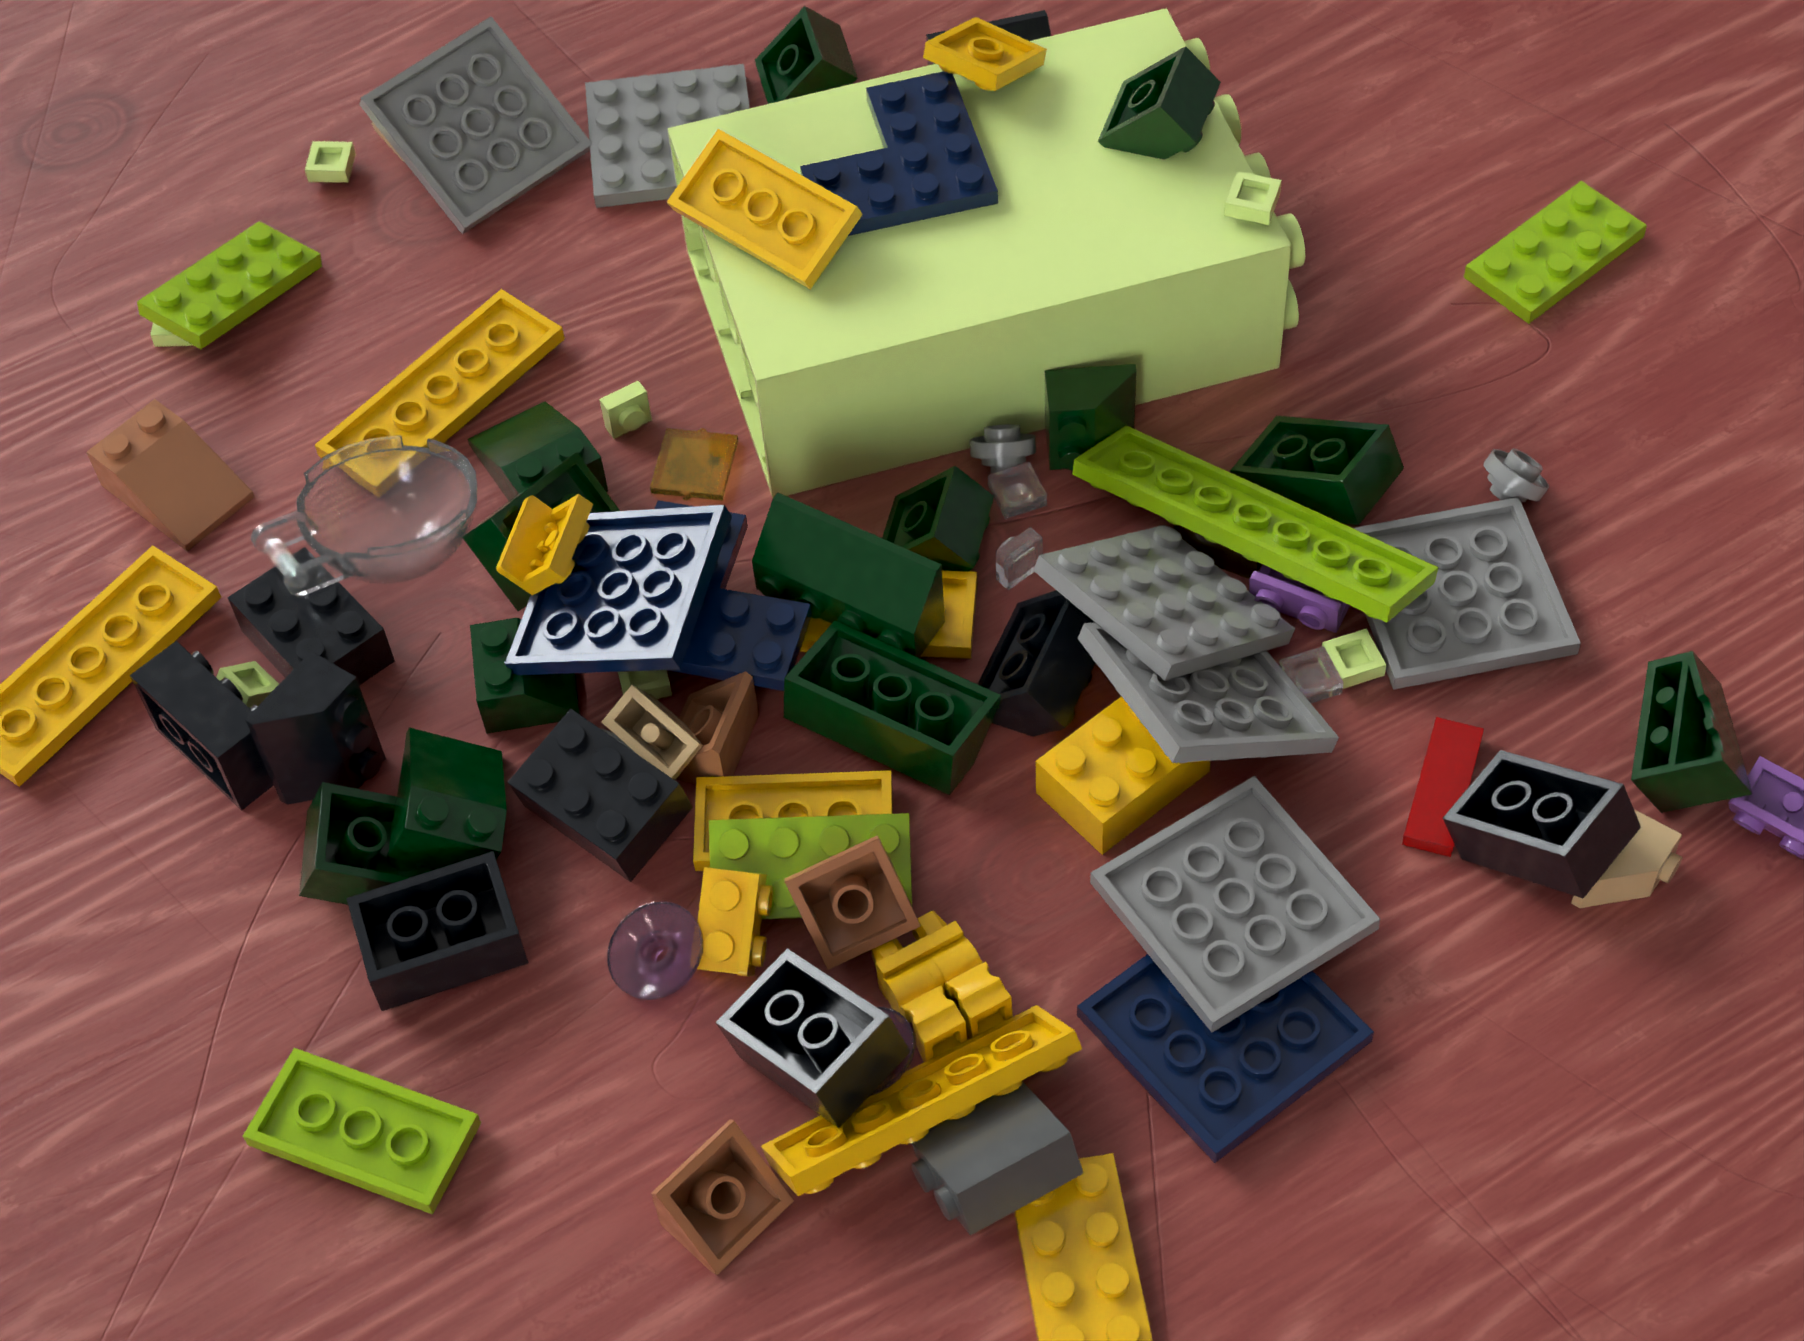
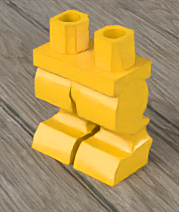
M930 911L918 918L921 927L912 930V934L917 940L914 943L903 948L897 938L871 949L872 958L876 966L879 989L886 1000L888 999L892 1010L902 1025L913 1022L916 1046L923 1062L967 1041V1035L971 1039L1013 1017L1012 997L1004 987L1001 979L990 974L988 964L982 962L974 946L964 937L963 930L956 920L947 925L934 911ZM956 998L958 1000L960 1012L955 1002L951 999Z

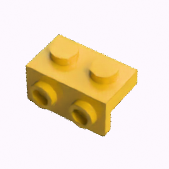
M577 494L552 509L533 495L525 498L496 566L497 572L531 595L542 591L554 583L560 584L564 582L574 568L575 562L572 560L575 549L589 530L587 519L593 503Z

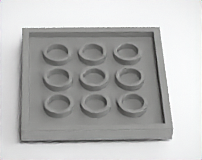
M492 16L361 97L359 103L461 234L469 231L590 151V145H592V142Z
M744 64L585 83L589 140L592 142L590 154L596 208L669 199L677 185L667 128L750 109Z
M1519 497L1353 528L1438 567L1435 583L1386 623L1366 615L1378 650L1386 663V672L1393 690L1578 654L1581 642Z
M1165 525L1041 554L1033 570L1164 681L1287 645L1295 630L1293 626L1280 617V613L1275 608L1261 601H1255V596L1247 591V587L1241 581L1228 576L1214 564L1211 557L1198 552L1182 539L1178 531Z
M1083 624L1078 640L1172 763L1332 753L1339 739L1338 735L1267 650L1164 681L1098 624Z
M1255 776L1092 871L1090 875L1092 886L1211 1032L1224 1026L1377 931L1380 924V918Z

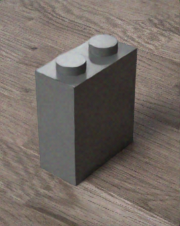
M1023 1081L1022 1085L1015 1091L1000 1096L993 1095L977 1103L974 1111L967 1116L955 1120L948 1119L929 1129L925 1137L912 1143L918 1161L912 1163L911 1166L918 1183L926 1193L934 1190L936 1201L944 1216L949 1221L957 1218L970 1235L1083 1174L1071 1132Z

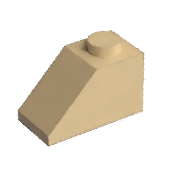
M634 685L628 688L601 722L636 754L674 780H676L703 746L683 721L653 695Z
M1634 809L1641 828L1584 899L1573 895L1571 904L1579 908L1650 897L1660 880L1669 884L1678 870L1683 857L1676 854L1682 834Z

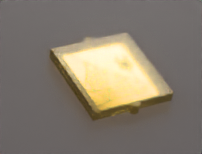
M666 428L651 481L650 492L653 494L682 496L683 500H689L692 497L723 501L738 444V435L706 432L704 428H700L698 431Z

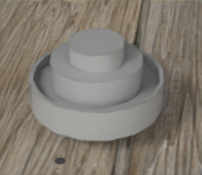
M1003 424L984 427V436L970 439L971 457L980 458L984 466H991V473L994 474L1017 472L1018 464L1025 463L1026 456L1036 453L1035 435L1020 433V425Z
M1512 448L1509 453L1500 449H1493L1484 461L1483 465L1489 472L1487 478L1492 483L1490 491L1500 500L1519 497L1521 502H1526L1527 499L1540 501L1549 488L1548 482L1540 475L1543 467L1531 456L1518 449Z

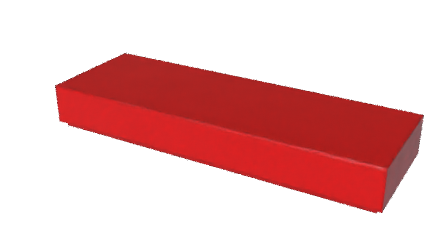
M1436 717L1402 845L1448 857L1452 856L1454 842L1443 817L1470 786L1484 728Z

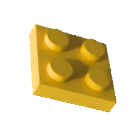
M974 17L926 41L923 58L939 65L940 69L944 72L959 74L974 81L975 85L981 89L996 91L1043 66L1047 49Z

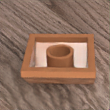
M746 671L689 694L679 719L688 726L703 746L676 778L677 780L696 784V777L734 775L759 716L753 676Z
M878 835L784 879L828 970L921 927L896 869Z
M730 1119L651 1193L660 1225L716 1275L794 1201L736 1122Z

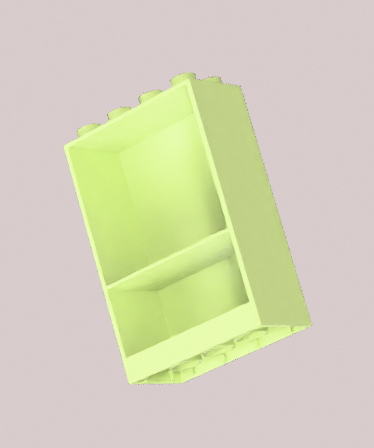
M1167 8L1032 40L1030 42L1047 49L1044 65L996 91L981 89L975 85L974 81L959 74H953L997 187L998 204L847 236L811 289L681 215L687 253L772 499L778 492L788 496L969 449L970 439L984 436V427L1003 424L1020 425V433L1024 434L1045 429V370L1136 364L1135 405L1280 367L1283 330L1297 327L1299 322L1298 303L1288 275L1289 269L1304 265V238L1300 225L1292 213L1276 216L1273 213L1269 225L1224 216L1225 201L1237 171L1271 178L1264 157L1259 152L1244 156L1239 146L1241 142V124L1236 105L1231 96L1224 94L1214 98L1215 106L1206 118L1202 128L1203 136L1192 150L1185 153L1180 151L1165 160L1106 148L1098 142L1123 81L1185 46L1210 70L1208 55L1202 41L1199 38L1184 41ZM937 64L928 65L667 128L676 185H679L717 129L800 175V166L883 149L884 147L867 102L866 88L943 72V70Z

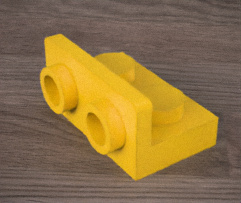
M704 867L691 969L737 974V976L749 977L755 975L756 967H763L767 938L759 936L762 916H769L773 899V886L766 885L767 874Z

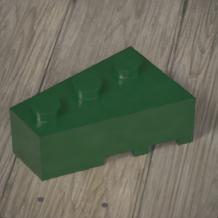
M1693 651L1649 661L1647 667L1631 781L1661 813L1753 794L1722 684Z

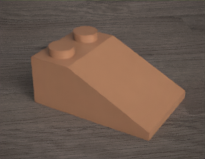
M156 399L86 452L101 486L186 551H189L255 497L253 491L182 418Z

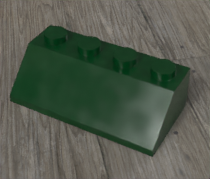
M779 492L774 496L752 558L756 589L764 596L808 603L811 605V618H821L829 623H833L836 620L920 658L945 622L942 564Z
M834 620L784 678L783 718L950 795L974 765L1000 704L1001 695Z

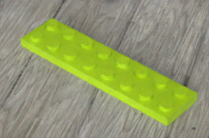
M1127 425L1074 459L1072 475L1089 482L1093 487L1106 490L1127 500L1133 506L1142 507L1165 518L1171 524L1180 525L1203 536L1207 541L1218 543L1240 553L1250 561L1259 562L1282 573L1288 579L1306 584L1322 592L1328 598L1340 600L1357 608L1371 618L1380 619L1387 623L1436 581L1437 566Z

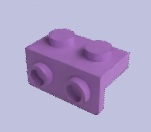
M1262 565L1259 572L1253 571L1249 579V592L1255 596V601H1261L1272 606L1278 612L1297 618L1304 625L1312 629L1321 630L1324 628L1337 633L1350 605L1340 600L1326 597L1322 592L1306 584L1288 579L1282 573L1265 565Z
M1759 756L1748 774L1753 794L1732 798L1728 802L1730 811L1736 813L1733 821L1758 835L1761 834L1763 829L1782 838L1779 843L1780 847L1804 859V779Z

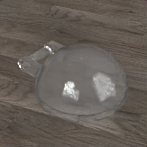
M402 436L372 438L346 445L324 456L304 473L306 485L297 497V510L257 526L251 534V542L259 552L268 554L285 576L284 585L294 596L307 595L349 577L369 583L384 584L405 582L422 577L444 564L463 543L464 539L462 536L470 530L478 505L476 471L468 458L455 448L429 438L427 440L428 448L403 446ZM305 539L306 543L319 557L299 565L286 547Z

